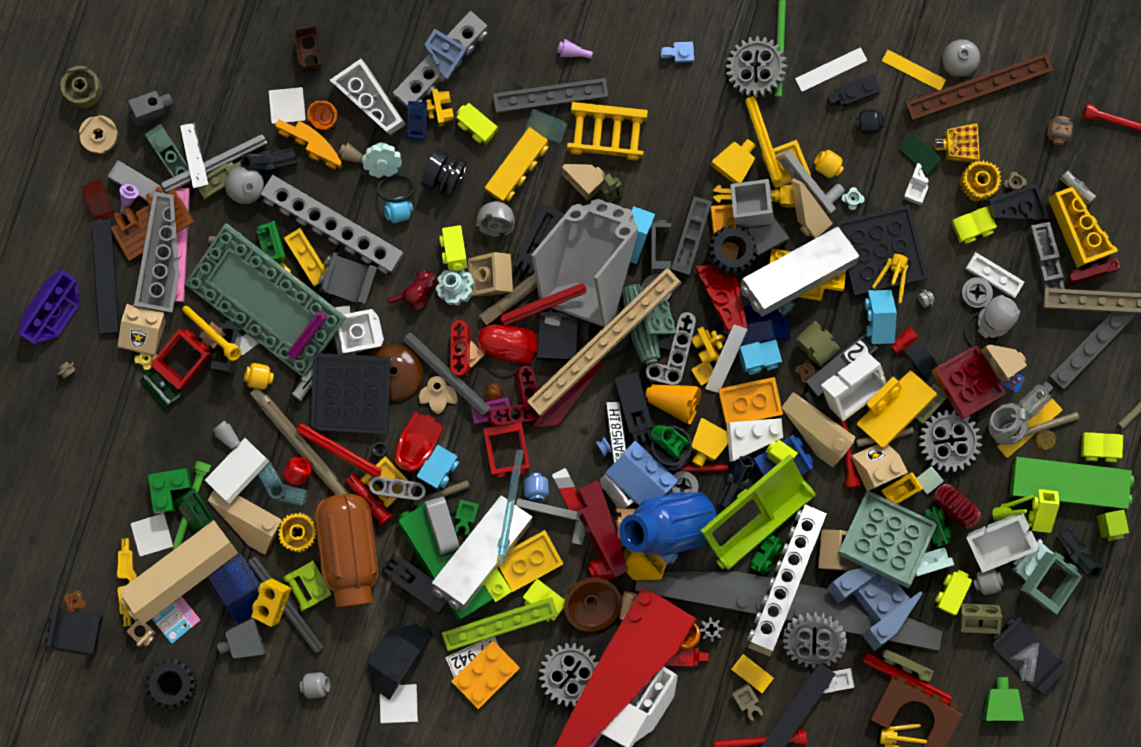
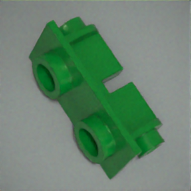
M939 506L932 507L933 512L931 508L924 510L925 514L923 516L938 523L932 539L933 543L939 547L944 545V540L946 544L952 542V533L950 528L945 525L944 520L946 518L943 510L939 509Z
M770 535L765 539L760 549L765 551V554L757 552L751 561L752 565L750 567L752 569L758 570L763 576L771 570L775 557L779 556L783 550L784 543L780 538Z

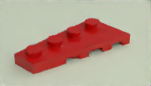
M713 264L696 266V272L727 332H731L733 325L747 328L737 276L734 277V274H731L730 277H726V273L720 275L718 274V269L715 271L712 269Z

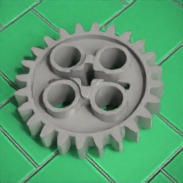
M757 36L755 41H752L751 37H749V43L747 44L742 40L743 46L741 47L735 45L737 51H730L733 58H727L731 64L726 65V68L731 70L727 72V76L732 77L729 81L731 84L735 83L733 86L735 90L740 88L739 92L741 94L746 91L748 97L753 93L755 98L758 97V93L765 97V91L772 94V87L778 90L777 82L783 83L781 76H787L783 70L788 69V66L783 64L787 62V59L782 57L785 53L783 50L779 51V44L774 46L773 40L767 43L766 37L760 41ZM759 51L758 63L760 66L757 68L758 82L755 83L756 71L754 68L757 65L756 52ZM746 55H752L751 60L744 61ZM765 55H771L768 61L762 60ZM751 73L752 75L749 79H743L744 74ZM764 73H770L768 79L764 80L761 78Z
M945 410L944 416L938 412L936 413L937 419L931 416L930 420L932 423L926 421L924 424L927 429L921 428L920 431L924 435L919 436V439L924 440L919 446L925 448L921 454L927 453L928 455L925 461L931 459V467L938 464L937 470L944 467L945 472H948L950 467L953 472H956L957 466L960 470H963V464L969 467L971 465L969 459L972 461L976 460L973 454H980L976 447L982 446L981 443L977 442L982 436L976 435V432L980 429H973L976 422L969 423L970 416L961 420L959 415L956 416L955 410L951 412V415ZM955 426H960L962 428V435H956L954 433ZM936 428L943 430L944 435L942 438L935 435ZM949 437L951 440L967 438V441H957L952 443L951 446L950 443L933 444L934 441H945ZM958 445H963L965 447L964 454H959L957 452ZM939 447L946 449L945 457H941L938 454Z
M806 612V617L799 614L798 620L792 618V623H787V628L784 629L783 642L784 649H787L786 654H792L791 660L798 659L797 664L805 662V667L812 664V667L815 668L816 664L826 663L830 666L831 660L836 663L837 657L841 658L842 652H845L847 639L846 632H843V626H838V620L832 622V616H829L827 619L824 618V613L821 616H817V612H814L813 616H810ZM813 627L817 628L816 653L812 652Z
M565 643L564 649L558 645L557 652L553 649L550 650L552 656H544L548 661L540 663L544 666V669L538 670L540 673H543V676L539 677L538 680H544L540 687L547 688L544 693L545 695L552 694L550 700L557 698V704L564 701V706H568L569 701H571L572 706H576V701L579 700L599 662H593V659L596 657L595 655L588 656L590 649L583 652V645L576 649V643H573L571 648H569L568 643ZM565 656H570L573 659V664L570 667L566 666L563 662ZM581 661L579 667L572 674L574 678H569L563 688L559 689L560 684L568 676L566 671H572L576 663ZM581 668H586L588 671V676L585 679L579 676ZM554 671H558L561 674L559 682H555L552 679ZM570 683L576 686L574 694H570L567 691V686Z

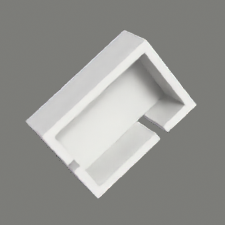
M865 352L848 366L841 369L837 377L834 375L821 385L829 409L842 421L866 405L887 383L883 376L881 364L869 353Z
M1024 514L1009 516L988 525L987 529L982 527L968 534L966 538L982 573L1037 551L1038 544L1032 531L1027 532L1029 525Z

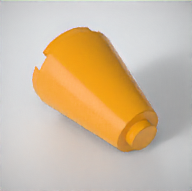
M653 384L651 387H648L645 397L648 398V403L684 423L691 424L697 412L695 408L696 404L699 405L701 389L697 386Z

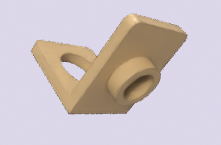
M139 619L127 630V633L137 642L136 645L138 647L148 646L154 640L153 636L156 634L147 623L142 624ZM139 625L144 626L146 629V633L142 637H138L135 634V628Z

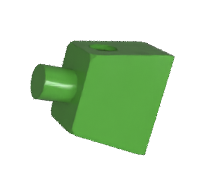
M997 677V689L987 690L983 720L1024 721L1018 689H1009L1008 677Z

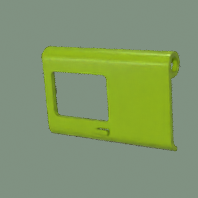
M789 454L748 490L742 491L733 503L704 526L700 532L718 558L716 563L722 570L725 568L729 570L812 500L816 494L804 481L794 462V457ZM753 499L760 511L759 515L725 544L719 546L712 533Z

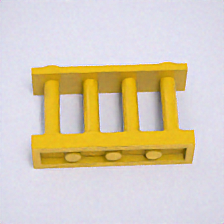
M572 102L571 114H575L576 125L574 143H568L567 151H571L572 154L581 155L582 152L622 156L632 161H637L639 158L642 159L643 151L638 150L640 124L647 120L648 110ZM586 115L594 116L593 118L595 119L592 145L581 144L583 122ZM605 117L612 118L614 121L611 147L600 146L602 122ZM624 120H631L633 123L630 149L619 148L621 122Z

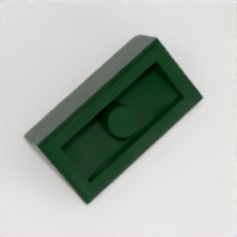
M915 134L899 149L915 165L917 163L921 164V169L926 175L941 161V158Z
M155 369L143 375L140 380L143 387L163 410L167 409L182 396L174 385Z
M195 488L174 501L195 533L215 520Z

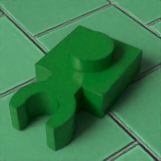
M460 499L455 519L460 520V523L456 525L455 533H458L459 528L463 526L466 528L465 535L469 534L470 528L468 523L475 522L479 504Z

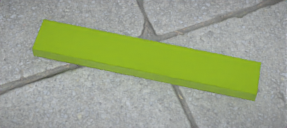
M550 597L444 631L442 635L447 650L450 651L557 617L558 613L553 598Z

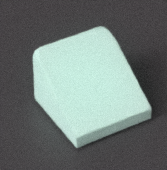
M929 467L916 478L926 494L944 482L933 467Z

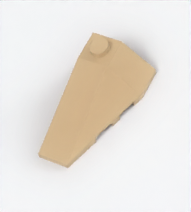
M794 392L782 406L784 412L817 457L831 467L838 463L856 438Z
M213 490L208 499L210 504L248 546L266 555L279 532L280 522H283V520L239 495L229 504Z

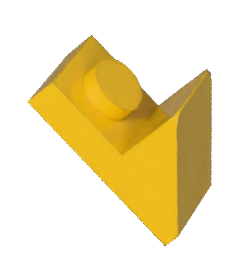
M913 472L885 487L882 492L887 500L898 504L923 488Z

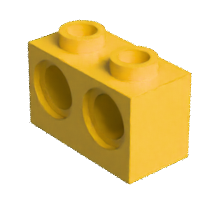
M272 578L262 582L258 589V599L252 606L253 613L251 617L270 627L280 623L291 587Z

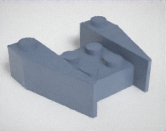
M865 567L847 571L827 588L838 604L853 594L876 624L863 634V637L874 651L888 642L898 632L922 595L920 591L910 599L898 583Z

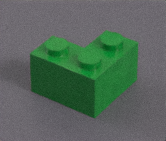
M187 468L148 475L153 512L157 515L175 512L174 492L192 489L190 470Z

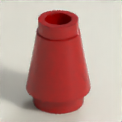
M910 327L899 335L895 343L891 344V347L898 354L915 338L919 337Z

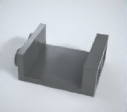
M656 220L655 223L651 224L650 275L661 274L666 268L671 270V261H655L656 234H669L671 229V223H667L666 220Z
M335 252L331 253L330 256L327 255L323 265L326 267L324 274L321 273L318 279L319 290L361 305L365 304L377 267L372 265L365 266L339 257Z

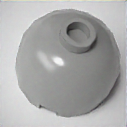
M964 39L951 42L942 54L943 67L949 75L955 78L970 76L980 64V52L973 42Z
M241 166L233 168L225 179L227 195L233 201L240 204L255 202L261 197V192L264 189V182L258 171L246 170Z
M493 201L482 206L476 221V226L480 227L479 231L491 236H499V233L504 232L505 235L513 232L515 224L512 209L501 201Z

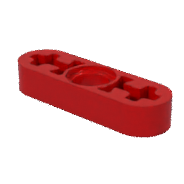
M457 320L451 326V371L455 375L463 377L470 370V327L466 322ZM460 325L465 328L461 331V337L465 338V340L460 339V333L457 332ZM463 343L465 350L463 353L458 354L456 346ZM456 357L461 358V364L464 365L461 372L456 369V366L460 365V360L456 359Z

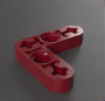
M522 366L515 373L520 405L499 407L491 410L487 415V420L492 426L532 422L539 418L540 415L528 403L529 398L524 394L526 388L530 389L533 395L538 391L535 373L530 366ZM522 373H528V377L522 376ZM511 410L518 412L519 417L517 420L512 419L510 415ZM532 410L535 411V414L524 415V412ZM496 414L498 416L505 414L504 418H501L499 420L494 419V415Z

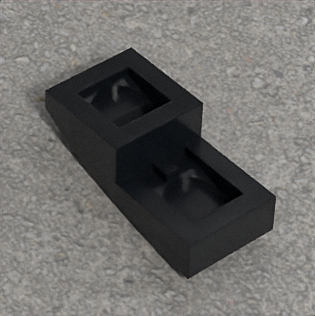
M915 338L903 350V353L913 363V368L923 379H926L932 373L931 370L938 367L936 361L919 338Z

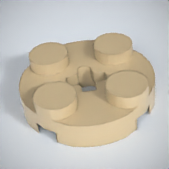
M105 116L89 117L82 123L79 129L81 144L89 152L103 155L110 151L116 145L119 136L116 125ZM102 130L103 137L95 139V131L100 132Z

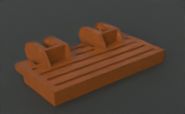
M160 187L155 190L156 192L164 193ZM172 190L167 194L174 195L177 234L194 224V221L181 197L178 196L175 190ZM150 193L146 194L149 205L136 212L139 221L128 206L124 208V212L131 223L128 226L119 212L114 214L118 224L111 227V230L129 261L136 259L144 251L153 195Z

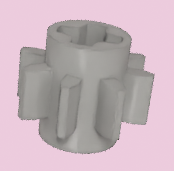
M710 617L709 623L701 622L704 625V628L700 629V632L705 634L703 639L708 636L711 642H713L714 636L721 638L718 632L723 630V628L717 625L720 620L714 623ZM709 624H712V627H716L713 635H710V632H706V628L710 626Z

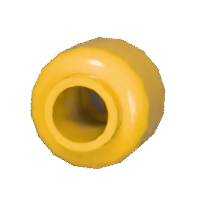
M830 150L821 151L814 161L816 171L827 178H832L835 175L838 176L843 170L842 158Z
M252 363L250 367H246L244 382H247L250 388L264 390L268 384H272L273 373H270L269 366Z

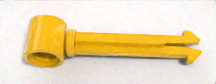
M718 185L713 190L717 193L731 194V189H723L721 185ZM792 185L780 186V191L779 189L771 190L772 201L778 202L779 206L795 207ZM716 195L713 198L717 203H720L721 200H732V195Z

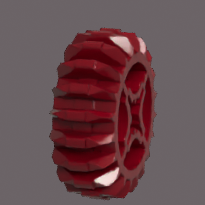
M943 484L935 491L933 498L936 504L959 525L971 529L979 522L981 518L980 511L960 491L948 484Z

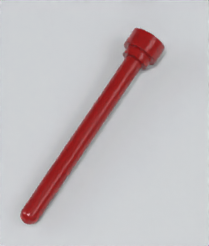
M1088 103L1084 107L1082 118L1088 120L1098 118L1141 131V123L1098 111V108Z
M838 417L839 425L848 431L846 419L842 421ZM850 446L844 454L848 474L845 486L846 488H855L861 486L860 478L855 474Z
M798 730L788 743L807 746L806 730ZM767 737L719 740L713 742V747L762 745Z

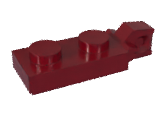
M1111 258L1103 265L1096 263L1090 265L1089 269L1086 270L1081 268L1075 269L1070 272L1071 274L1066 280L1068 285L1071 286L1105 276L1108 273L1120 270L1121 267L1117 258Z

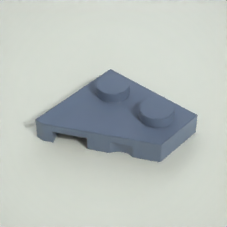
M436 29L433 30L424 44L440 72L448 81L466 53L467 48Z

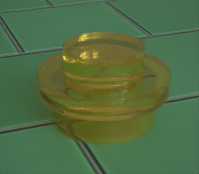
M1043 430L1038 433L1036 442L1040 448L1050 449L1055 445L1056 437L1053 432Z

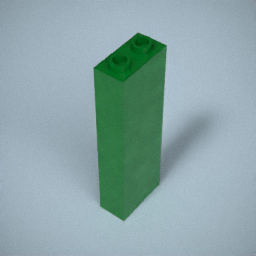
M424 500L415 506L416 510L411 513L407 510L399 515L400 519L397 521V525L434 581L456 551L444 555L439 554L425 510ZM483 585L464 611L452 608L447 600L446 603L456 619L460 621L490 602L493 597L486 586Z

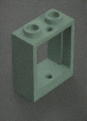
M1045 552L1021 588V591L1047 611L1058 614L1083 576L1077 572L1078 568L1071 563H1065L1063 561L1065 558L1057 552H1054V554ZM1055 564L1067 575L1051 599H1049L1036 588L1051 565Z

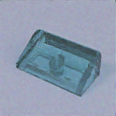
M533 109L526 129L530 127L540 135L561 143L568 123Z

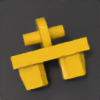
M433 89L435 105H432L431 100H426V107L422 108V113L428 114L429 119H434V112H436L439 127L445 126V122L454 120L452 108L445 110L441 108V104L451 103L449 91L438 92V89Z
M700 327L697 329L699 333L692 338L693 344L696 348H700L703 345L706 346L707 349L699 353L703 363L706 364L713 360L717 362L720 356L718 350L723 349L722 343L726 340L723 334L718 335L716 331H713L710 335L708 330Z

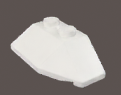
M665 667L658 671L651 678L652 680L647 685L645 684L639 691V694L629 703L650 715L636 741L654 730L674 698L678 675Z

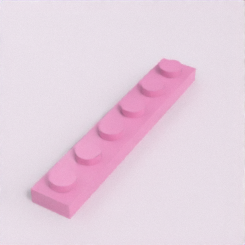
M174 189L189 212L190 189ZM188 227L176 234L179 279L175 302L185 301Z

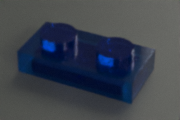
M408 102L407 137L426 139L428 102Z

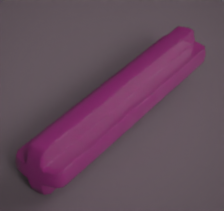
M320 311L316 313L288 351V356L296 359L326 320L325 314Z

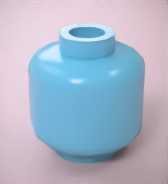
M407 200L399 203L386 202V206H384L386 219L394 224L409 220L411 212H413L412 203Z

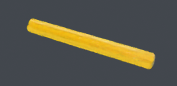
M754 96L746 98V105L771 179L774 183L782 180V174L756 98Z

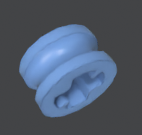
M602 438L601 442H596L604 457L607 456L608 452L612 453V449L605 438Z

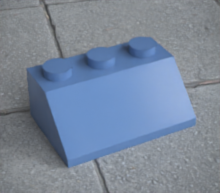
M636 441L605 472V475L639 506L644 500L664 496L678 481Z

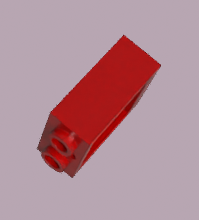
M179 329L150 364L178 390L184 389L212 355L209 351V346L202 341L198 342L194 338L195 334L189 329ZM183 338L202 354L201 358L184 378L164 362Z
M522 422L485 428L484 435L492 476L496 475V478L507 477V473L515 472V475L527 473L526 470L530 469ZM518 432L524 464L496 469L490 437Z

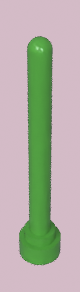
M196 461L194 467L196 469V476L192 489L195 488L198 493L204 475L206 476L207 472L209 473L211 465ZM182 516L173 544V550L182 544L188 522L184 516Z

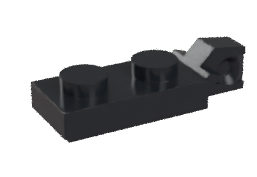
M874 74L840 86L835 89V94L828 96L827 100L830 106L839 102L841 106H846L878 94L881 90Z

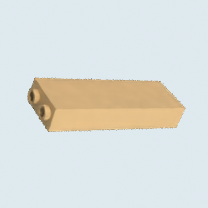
M213 520L119 591L123 597L121 602L127 609L130 608L128 612L134 620L139 619L142 624H145L238 554V552Z

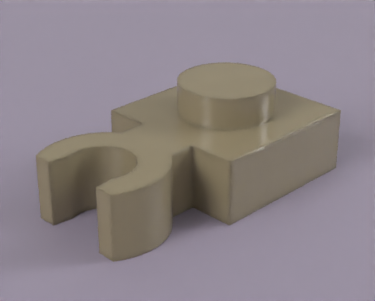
M749 684L732 693L741 710L748 709L747 715L750 720H754L752 716L753 711H758L760 715H763L761 708L754 705L759 700Z

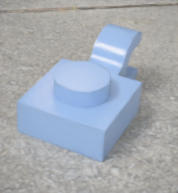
M675 42L673 44L674 48L663 47L661 50V58L674 57L675 63L694 62L693 42Z

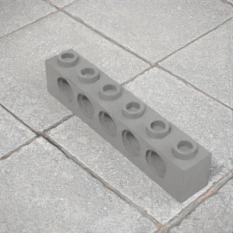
M470 11L447 36L467 48L465 54L469 55L474 50L475 43L478 40L481 42L487 36L488 28L481 19ZM471 32L473 36L470 39H465L463 34ZM430 54L393 92L394 97L410 111L414 108L418 109L423 103L422 99L426 95L430 96L433 93L432 90L436 89L435 86L439 81L443 82L445 80ZM428 72L434 74V77L430 80L424 78V75ZM414 86L422 88L419 93H413L411 89Z

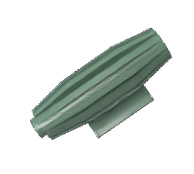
M640 284L629 285L622 289L624 308L643 291ZM667 297L631 331L633 345L641 362H646V365L656 363L657 359L660 358L658 334L676 333Z

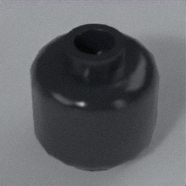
M877 109L861 111L859 118H856V128L860 129L864 135L879 133L881 128H884L883 113H879Z

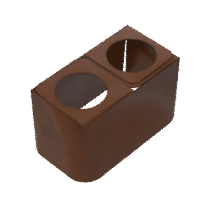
M316 26L300 28L295 31L298 61L303 71L322 68ZM307 36L315 40V46L312 49H305L302 46V40ZM308 55H315L318 63L306 66L304 60Z

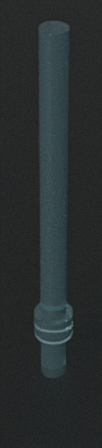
M516 450L502 534L497 546L499 547L498 563H505L506 551L510 545L509 534L523 450Z

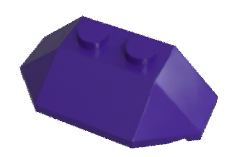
M62 269L46 280L23 313L18 334L33 344L58 337L80 305L78 280Z

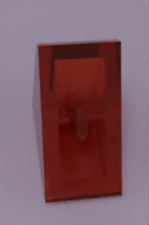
M101 179L82 186L85 199L96 220L114 214Z

